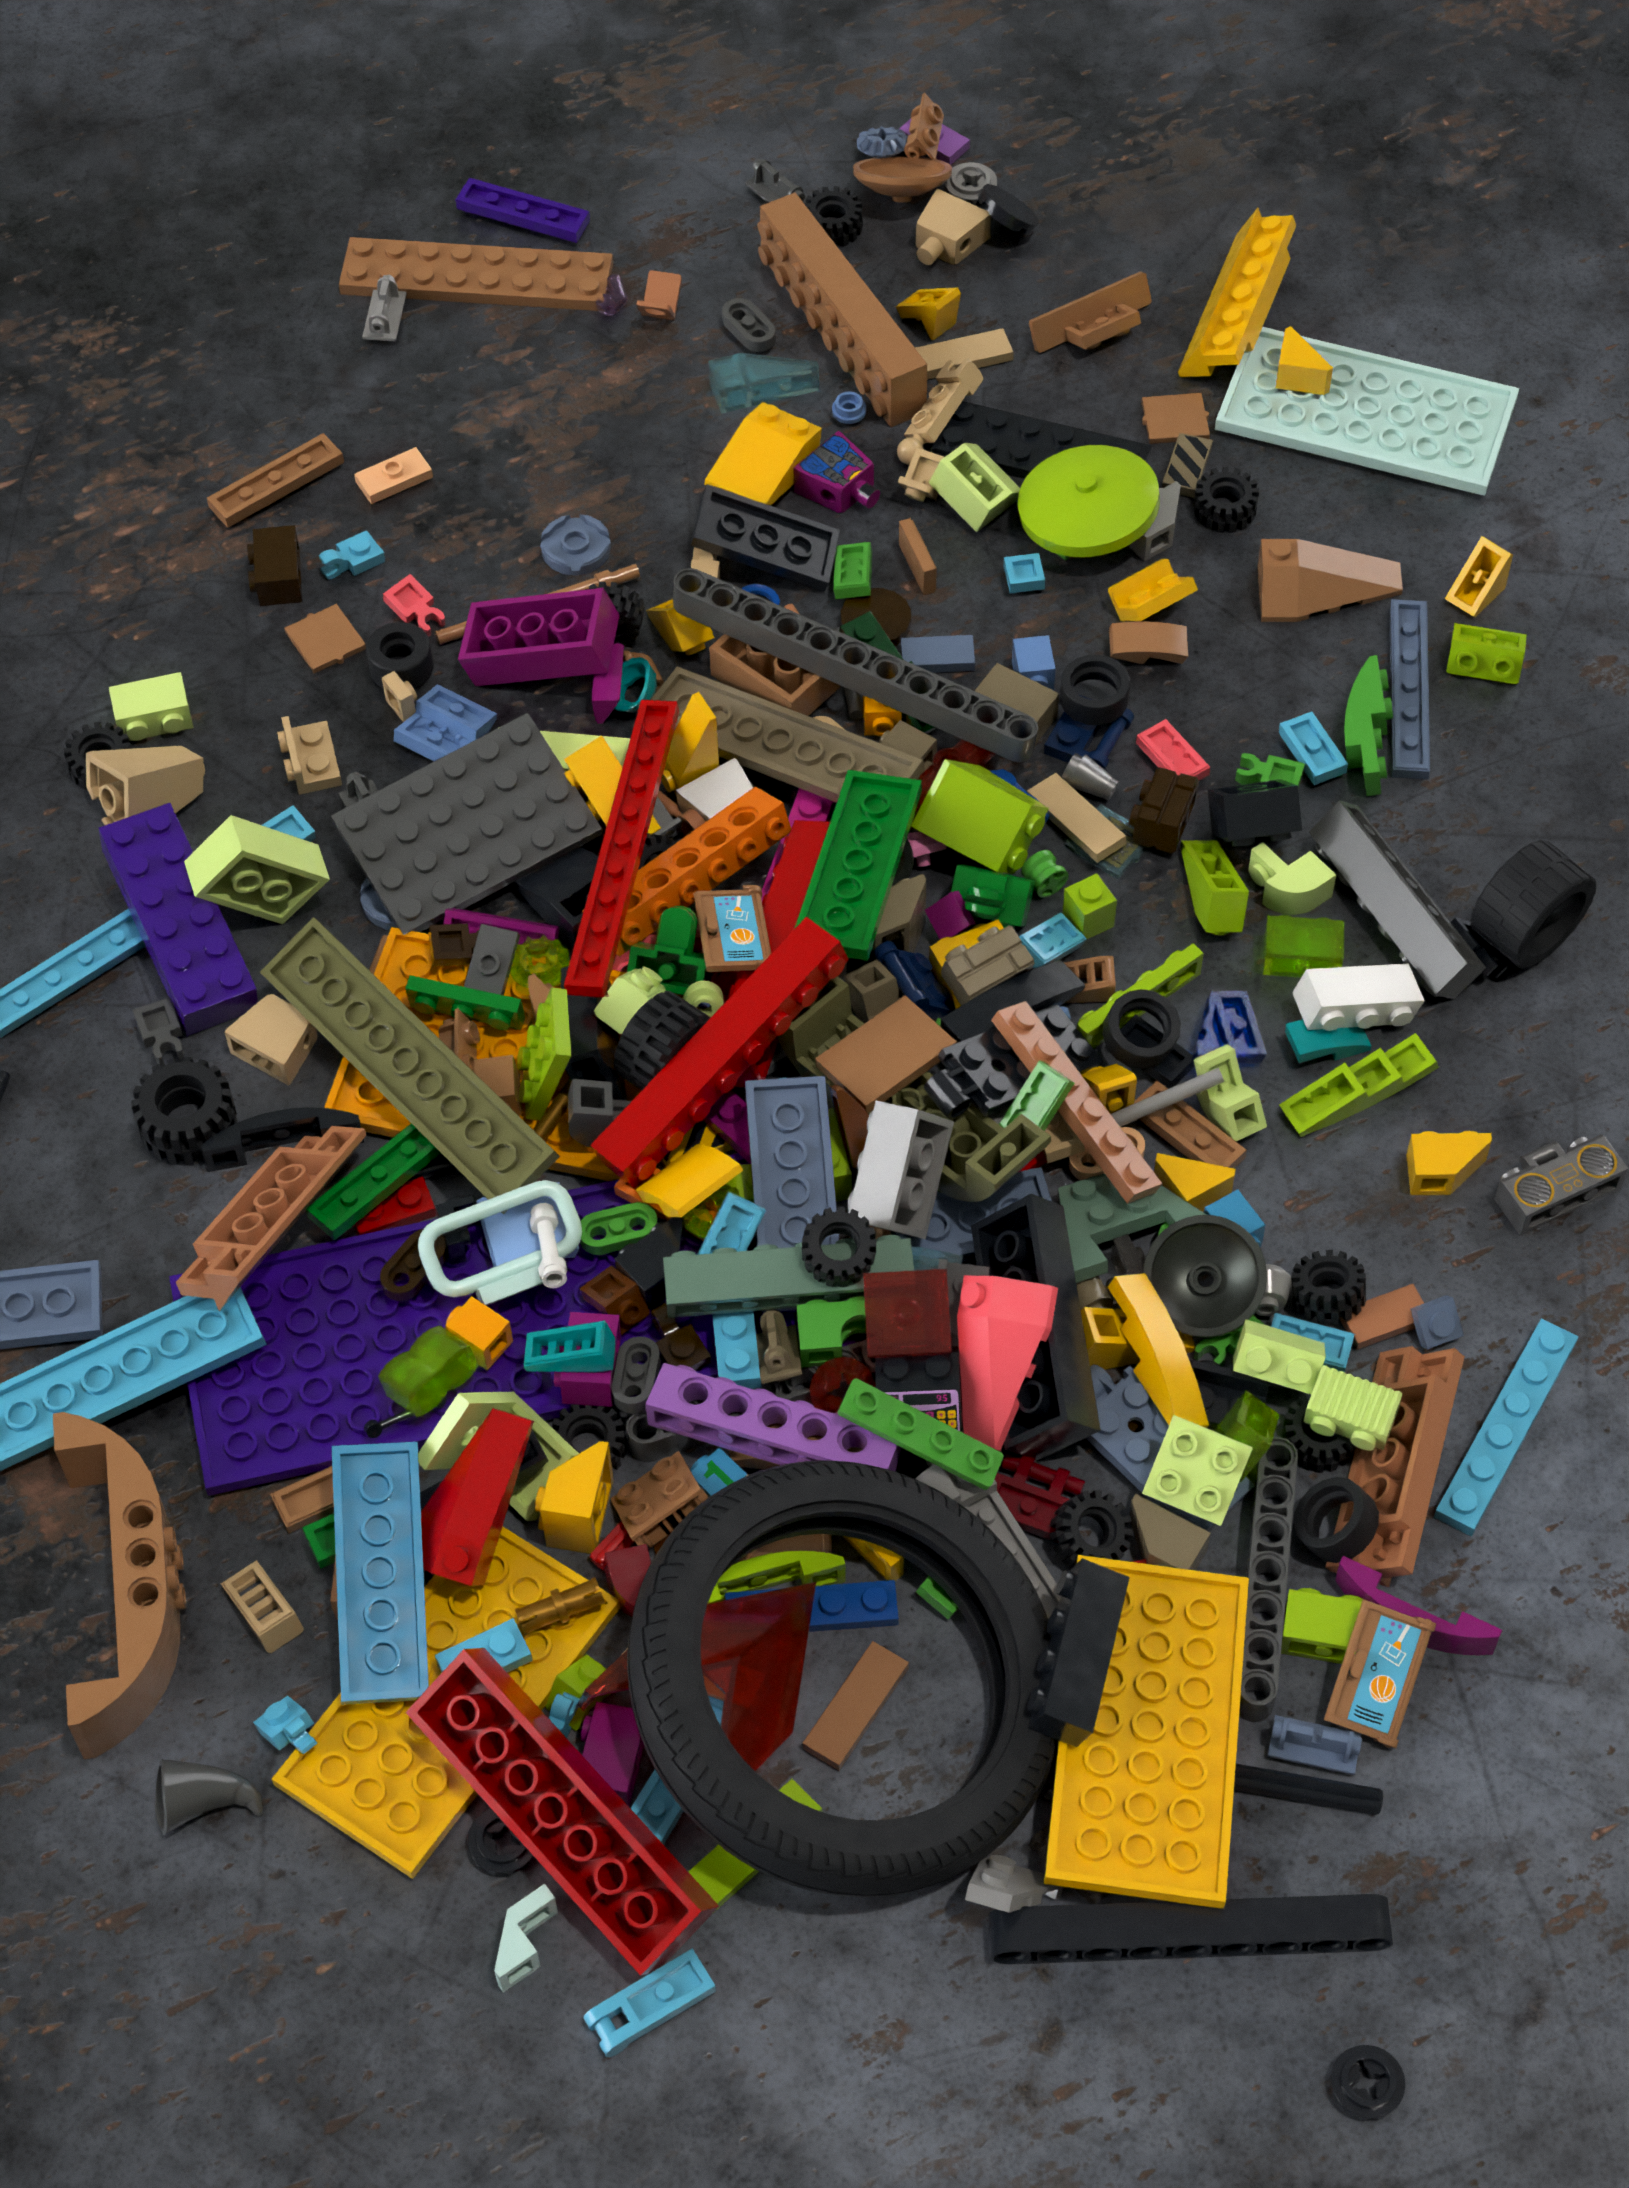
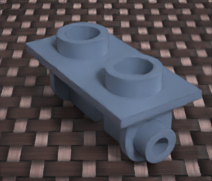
M1275 1715L1268 1757L1355 1775L1362 1738L1361 1734L1357 1732Z

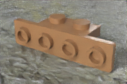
M1140 271L1031 319L1029 327L1035 351L1041 353L1066 341L1082 349H1093L1101 345V341L1112 336L1118 337L1127 334L1130 328L1141 324L1138 309L1152 302L1146 273Z

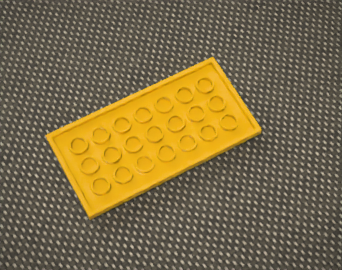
M502 1526L485 1585L469 1586L434 1575L424 1587L429 1686L441 1674L436 1663V1654L514 1618L532 1654L533 1661L508 1672V1674L542 1711L548 1702L556 1676L585 1655L620 1609L619 1601L616 1597L600 1588L584 1595V1597L601 1592L605 1604H599L569 1616L570 1621L563 1624L559 1620L524 1635L520 1623L532 1619L536 1615L519 1621L515 1611L516 1608H521L551 1596L550 1591L558 1589L559 1592H562L589 1580ZM340 1692L308 1732L316 1740L317 1744L304 1755L295 1749L273 1776L272 1782L278 1789L413 1879L478 1793L405 1713L416 1700L341 1705Z
M1078 1555L1076 1564L1083 1558L1130 1578L1094 1731L1078 1747L1058 1740L1044 1884L1224 1909L1227 1894L1249 1578Z

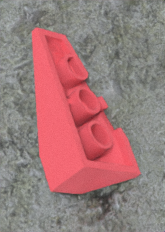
M964 1275L957 1313L964 1434L997 1451H1001L1020 1405L1017 1395L1025 1377L1031 1378L1036 1365L1031 1362L1040 1340L1046 1342L1051 1332L1058 1288L1051 1285L998 1276Z

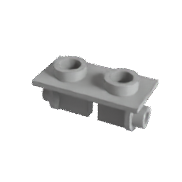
M384 275L377 282V290L373 289L362 336L363 339L396 341L407 293L405 291H398L395 278L391 275Z

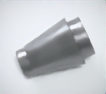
M1075 753L1062 775V778L1074 789L1103 797L1108 801L1119 784L1118 780L1113 778L1111 774L1086 754L1081 756Z

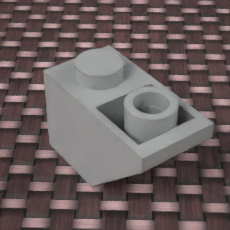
M1177 481L1165 488H1159L1160 507L1155 521L1139 539L1128 545L1144 562L1172 547L1181 488Z

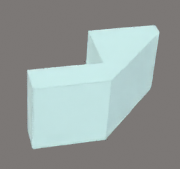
M543 1884L507 1909L494 1970L498 1986L503 1993L541 1967L538 1953L526 1935L558 1913L555 1897L546 1884Z

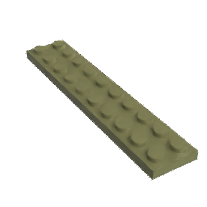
M315 917L260 971L487 1199L536 1182L560 1157Z

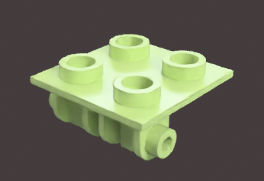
M1173 1415L1142 1494L1221 1526L1253 1447Z

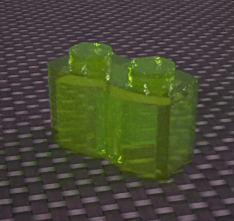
M439 1325L423 1333L414 1342L409 1351L403 1352L389 1361L379 1373L378 1378L389 1398L416 1417H419L435 1408L448 1391L465 1383L479 1365L470 1345Z

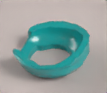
M642 657L631 658L623 662L620 700L614 708L617 711L635 712L639 709L641 699L651 700L655 695L657 687L656 673L646 659ZM645 678L644 687L636 702L625 700L627 687L631 686L635 681Z

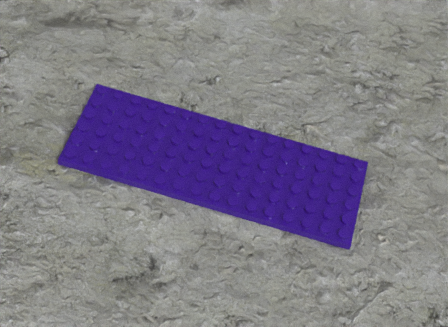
M739 1153L728 1155L740 1165L750 1164ZM619 1179L567 1190L573 1200L580 1221L590 1213L630 1204V1202L615 1195L614 1186ZM436 1219L267 1255L241 1286L267 1345L187 1382L205 1489L208 1496L322 1471L332 1466V1446L418 1442V1449H421L458 1393L515 1392L544 1421L559 1418V1412L564 1408L571 1413V1404H562L561 1387H554V1372L526 1371L523 1367L527 1333L567 1327L570 1312L602 1314L584 1300L579 1288L612 1265L615 1268L614 1258L618 1256L621 1250L603 1255H593L586 1252L579 1243V1250L575 1258H564L567 1266V1281L563 1286L548 1288L541 1284L487 1305V1307L510 1321L513 1337L511 1345L488 1370L449 1345L445 1326L450 1313L457 1306H463L471 1296L478 1300L475 1292L455 1298L445 1296L435 1290L430 1281L427 1282L415 1297L406 1301L392 1300L383 1292L380 1281V1272L383 1266L411 1234L424 1229L426 1225ZM480 1220L477 1223L467 1225L471 1244L465 1246L467 1261L451 1266L447 1254V1259L441 1268L449 1280L459 1281L493 1268ZM636 1225L632 1229L637 1231L643 1229L644 1226ZM685 1232L684 1251H692L697 1255L703 1241ZM596 1235L593 1237L594 1240H600L605 1238L604 1235ZM757 1243L748 1246L746 1251H752L757 1247ZM182 1274L169 1276L173 1302L185 1297L180 1294L176 1281ZM401 1280L397 1282L396 1285L403 1286L406 1285L408 1281ZM666 1298L649 1309L650 1313L647 1317L621 1335L620 1347L625 1341L633 1337H647L654 1342L662 1339L652 1324L654 1316L651 1310L665 1304ZM797 1310L780 1311L785 1318L787 1326L796 1324L797 1327ZM753 1311L756 1334L762 1333L760 1318L764 1313L762 1311ZM712 1314L674 1317L679 1329L689 1324L692 1325L711 1355V1363L696 1372L713 1378L719 1377ZM844 1341L842 1347L847 1346V1345H850V1344H853V1343H856V1342H855V1341ZM542 1346L541 1356L547 1355L548 1346ZM661 1360L660 1370H661L662 1365H663V1361H662V1360ZM639 1361V1362H637V1363H638V1364H644L645 1362H644V1361ZM439 1392L446 1397L444 1407L440 1409L430 1408L384 1428L377 1438L368 1437L364 1431V1426L369 1420H377L378 1422L430 1400L434 1393ZM579 1405L580 1409L586 1408L585 1405Z

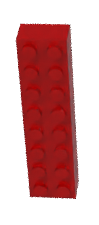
M485 1648L463 1649L405 1712L640 1976L652 1973L665 1965L719 1907L712 1897Z

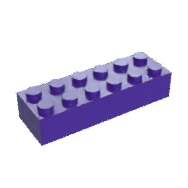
M171 803L99 827L102 851L186 1036L244 1015L258 1003L257 988L218 904L194 896L184 863L193 853V850Z

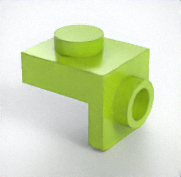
M586 1654L556 1676L546 1708L550 1711L557 1694L563 1695L564 1692L580 1698L578 1709L569 1724L571 1728L578 1730L583 1726L585 1716L595 1706L596 1701L601 1702L615 1691L620 1678Z

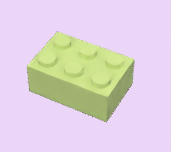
M232 815L184 861L195 897L280 924H284L330 880L318 844Z

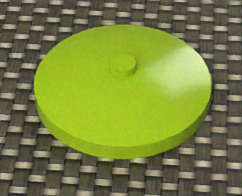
M1107 445L1079 446L1050 456L1039 463L1027 475L1018 494L1019 517L1026 534L1040 547L1069 557L1100 556L1115 552L1132 544L1151 527L1160 507L1159 484L1150 465L1130 451Z

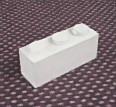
M1409 963L1306 969L1292 992L1307 1030L1324 1029L1331 1031L1348 1027L1403 1026L1410 1024L1425 1001Z

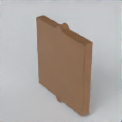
M1202 393L1142 397L1144 412L1142 424L1146 425L1149 444L1176 442L1179 433L1210 439L1207 422L1209 412L1205 411Z
M337 604L315 614L309 613L307 618L284 628L285 633L314 674L336 663L342 664L344 659L366 649L365 642Z

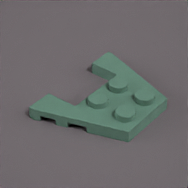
M1105 1173L1058 1188V1202L1064 1207L1076 1283L1108 1273V1260L1097 1244L1167 1222L1170 1226L1187 1217L1207 1215L1162 1185L1156 1193L1127 1204Z

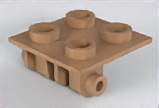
M677 1451L672 1456L658 1461L652 1470L636 1481L625 1484L610 1499L632 1541H635L638 1546L647 1544L651 1548L667 1536L666 1531L659 1522L662 1521L669 1532L672 1533L674 1528L666 1517L672 1514L680 1523L683 1519L678 1513V1509L686 1517L709 1497L697 1483L681 1453Z

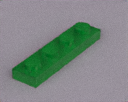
M411 1123L306 1208L307 1217L333 1240H336L440 1155L441 1152Z

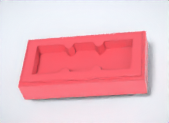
M1167 719L1136 735V744L1158 768L1175 771L1177 775L1183 773L1197 777L1198 781L1210 774V766Z

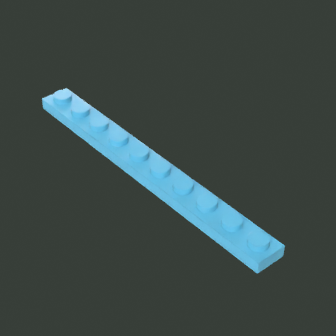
M294 805L262 824V826L309 842L316 839L315 830ZM129 908L0 989V1038L145 947Z

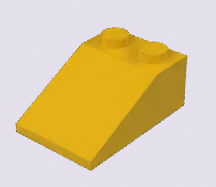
M762 402L744 418L705 478L704 485L709 484L771 506L794 484V467L820 446L822 428L808 422L806 419L780 410L774 405Z

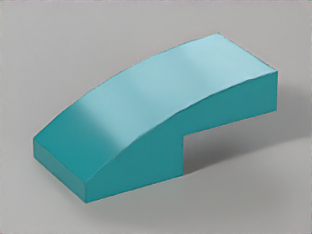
M1303 1020L1287 1023L1285 1027L1286 1036L1299 1063L1332 1054L1334 1061L1370 1051L1372 1047L1364 1028L1348 1027L1331 1031L1324 1029L1307 1030Z

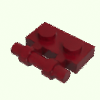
M1007 1452L1002 1468L1015 1474L1011 1478L997 1473L995 1477L997 1492L1023 1531L1050 1540V1533L1056 1530V1528L1050 1527L1051 1520L1057 1516L1054 1513L1063 1503L1070 1500L1062 1495L1065 1491L1074 1495L1080 1494L1084 1490L1086 1481L1071 1476V1471L1059 1467L1058 1470H1054L1036 1463V1458L1026 1456L1021 1458ZM1033 1479L1049 1485L1050 1488L1049 1491L1027 1484V1482Z

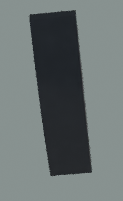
M1057 960L1011 978L971 999L941 1018L940 1027L958 1043L996 1028L991 1020L998 1010L1025 1001L1034 1012L1055 1004L1060 1006L1084 990L1085 984L1061 960Z

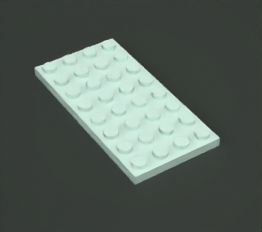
M1262 327L1253 351L1244 352L1240 364L1235 369L1216 418L1215 430L1483 496L1486 495L1517 401L1519 388L1301 336L1333 367L1330 391L1325 395L1275 388L1285 332Z

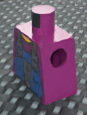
M840 431L833 434L794 467V492L837 513L845 512L857 501L869 509L879 500L880 491L873 487V462Z

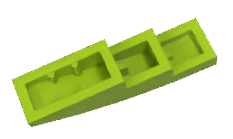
M1414 1033L1385 1053L1380 1047L1351 1067L1343 1063L1280 1103L1279 1107L1299 1136L1302 1137L1333 1125L1381 1102L1435 1071L1439 1066L1419 1036Z

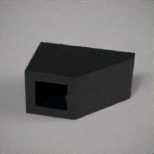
M672 1217L668 1221L662 1220L658 1222L647 1236L637 1243L626 1245L618 1253V1256L614 1258L615 1268L637 1283L648 1309H651L666 1298L663 1257H671L675 1252L684 1251L685 1231L683 1217Z

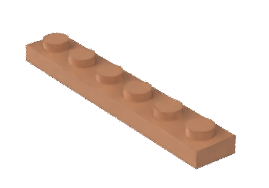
M1025 1001L998 1010L991 1021L1030 1073L1038 1061L1041 1060L1075 1083L1058 1111L1128 1204L1156 1193L1162 1182L1029 1004Z

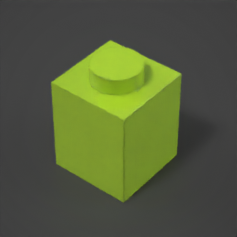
M1097 873L1064 888L1062 913L1086 939L1114 927L1117 899Z

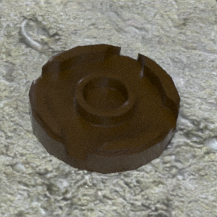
M871 588L870 596L852 597L845 601L841 609V626L871 611L894 646L901 643V638L907 637L911 626V608L906 599L898 593L884 588Z

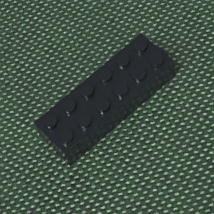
M1029 1194L972 1224L971 1231L977 1266L990 1267L989 1276L1051 1285L1058 1288L1051 1332L1046 1342L1040 1340L1031 1362L1036 1365L1032 1377H1025L1017 1395L1020 1405L1004 1441L1005 1450L1039 1460L1101 1431L1064 1207L1034 1194Z

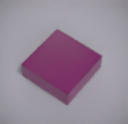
M959 890L949 893L924 910L939 939L959 935L976 924L972 914L966 909L965 901Z

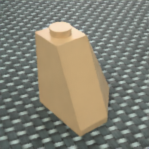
M183 746L86 752V787L92 800H100L107 817L102 819L104 826L167 803H171L176 814L203 793V777L205 775L203 757Z

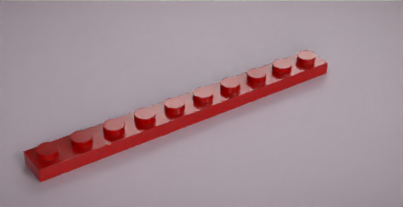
M641 699L565 978L564 988L567 989V995L604 997L606 994L679 715L677 701Z

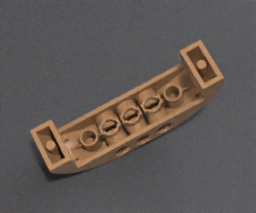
M59 1412L53 1413L54 1449L70 1488L108 1483L119 1677L66 1685L68 1727L83 1758L91 1759L112 1749L132 1734L153 1712L168 1687L176 1667L180 1647V1609H186L187 1607L185 1587L183 1583H179L178 1574L179 1570H184V1559L181 1545H177L174 1526L170 1525L152 1474L139 1453L123 1437L106 1426L79 1415Z

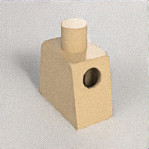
M937 188L916 224V247L918 248L916 254L918 259L925 265H931L937 258L952 265L958 264L990 238L991 215L988 214L987 210Z
M274 994L266 995L225 1030L227 1044L232 1055L288 1086L294 1080L318 1036L316 1028L291 1003Z

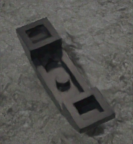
M304 1107L277 1110L235 1123L212 1136L201 1147L208 1172L247 1165V1151L300 1142L304 1136L322 1137L331 1126L361 1128L359 1115L336 1109Z

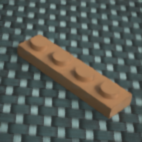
M322 433L207 497L208 506L225 526L229 528L343 464V453Z

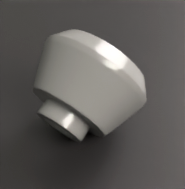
M1266 1264V1290L1263 1300L1255 1312L1260 1316H1271L1277 1313L1286 1305L1292 1289L1291 1276L1277 1265Z

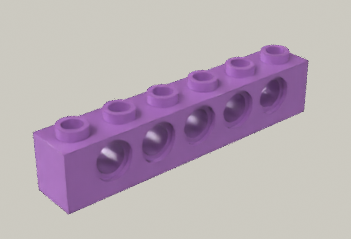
M663 1363L646 1402L647 1421L650 1426L778 1465L803 1461L830 1460L867 1464L895 1472L902 1455V1447L839 1416L838 1412L830 1413L820 1410L812 1404L801 1400L790 1401L780 1398L765 1389L753 1390L743 1387L725 1377L713 1378L703 1375L685 1365L673 1366ZM693 1400L704 1401L703 1403L697 1405L689 1403ZM732 1412L743 1413L742 1415L736 1417L728 1415ZM774 1423L783 1425L780 1428L767 1427L768 1425ZM818 1435L823 1437L820 1440L807 1439L809 1436ZM852 1447L863 1449L856 1453L847 1451V1449Z

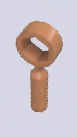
M658 791L657 796L671 817L675 816L681 819V833L684 837L705 823L703 817L696 810L689 808L684 813H681L674 801L661 791Z

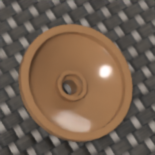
M907 156L875 157L855 163L853 165V175L859 182L874 192L892 196V201L910 202L913 196L927 194L944 184L952 176V166L944 161L937 159L933 161L931 158L919 157L917 160H910Z

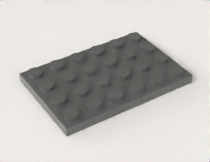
M528 713L331 815L333 824L396 927L401 930L403 935L411 931L421 932L429 928L430 925L444 920L445 909H464L602 835V828L576 787H572L564 774L566 771Z

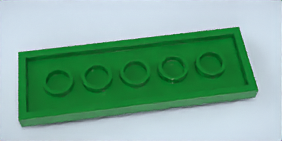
M855 770L847 771L795 928L805 917H808L841 942L848 958L868 961L921 796L922 780Z

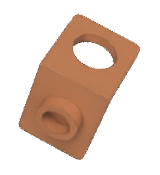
M649 271L644 301L637 300L636 304L642 316L675 320L682 282L680 274Z

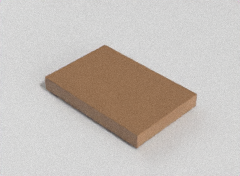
M905 995L816 1057L815 1063L816 1067L835 1085L837 1084L843 1088L869 1113L874 1109L876 1100L886 1101L941 1062L938 1059L941 1049L956 1044L957 1041Z

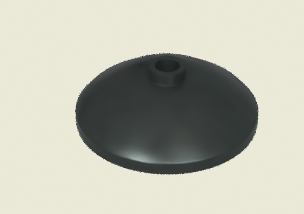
M1214 1215L1187 1217L1167 1227L1151 1245L1143 1269V1273L1147 1275L1165 1305L1176 1330L1194 1337H1217L1241 1327L1245 1319L1249 1320L1259 1308L1267 1285L1265 1259L1255 1239L1237 1223ZM1202 1274H1210L1214 1278L1213 1284L1209 1287H1202L1198 1283L1199 1277Z

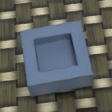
M1445 1295L1410 1308L1421 1347L1430 1349L1464 1336L1453 1297Z

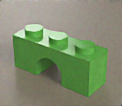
M896 1293L888 1298L879 1299L856 1296L849 1298L847 1301L839 1302L815 1299L805 1304L797 1305L801 1367L842 1364V1345L849 1336L856 1333H867L877 1338L882 1346L883 1355L925 1353L921 1295L910 1296L906 1293Z

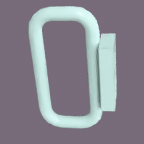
M548 1180L536 1181L438 1218L426 1225L419 1237L418 1251L428 1280L434 1289L445 1296L454 1298L475 1292L478 1301L487 1306L543 1284L538 1271L542 1261L541 1249L465 1279L452 1281L446 1278L434 1249V1243L442 1234L539 1197L547 1196L556 1202L566 1227L565 1237L556 1243L559 1257L564 1258L574 1252L582 1236L581 1221L567 1190L557 1182Z

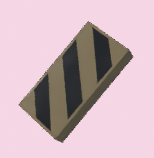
M1179 433L1162 482V488L1177 481L1181 485L1180 495L1194 498L1196 483L1198 479L1201 480L1212 450L1213 440Z

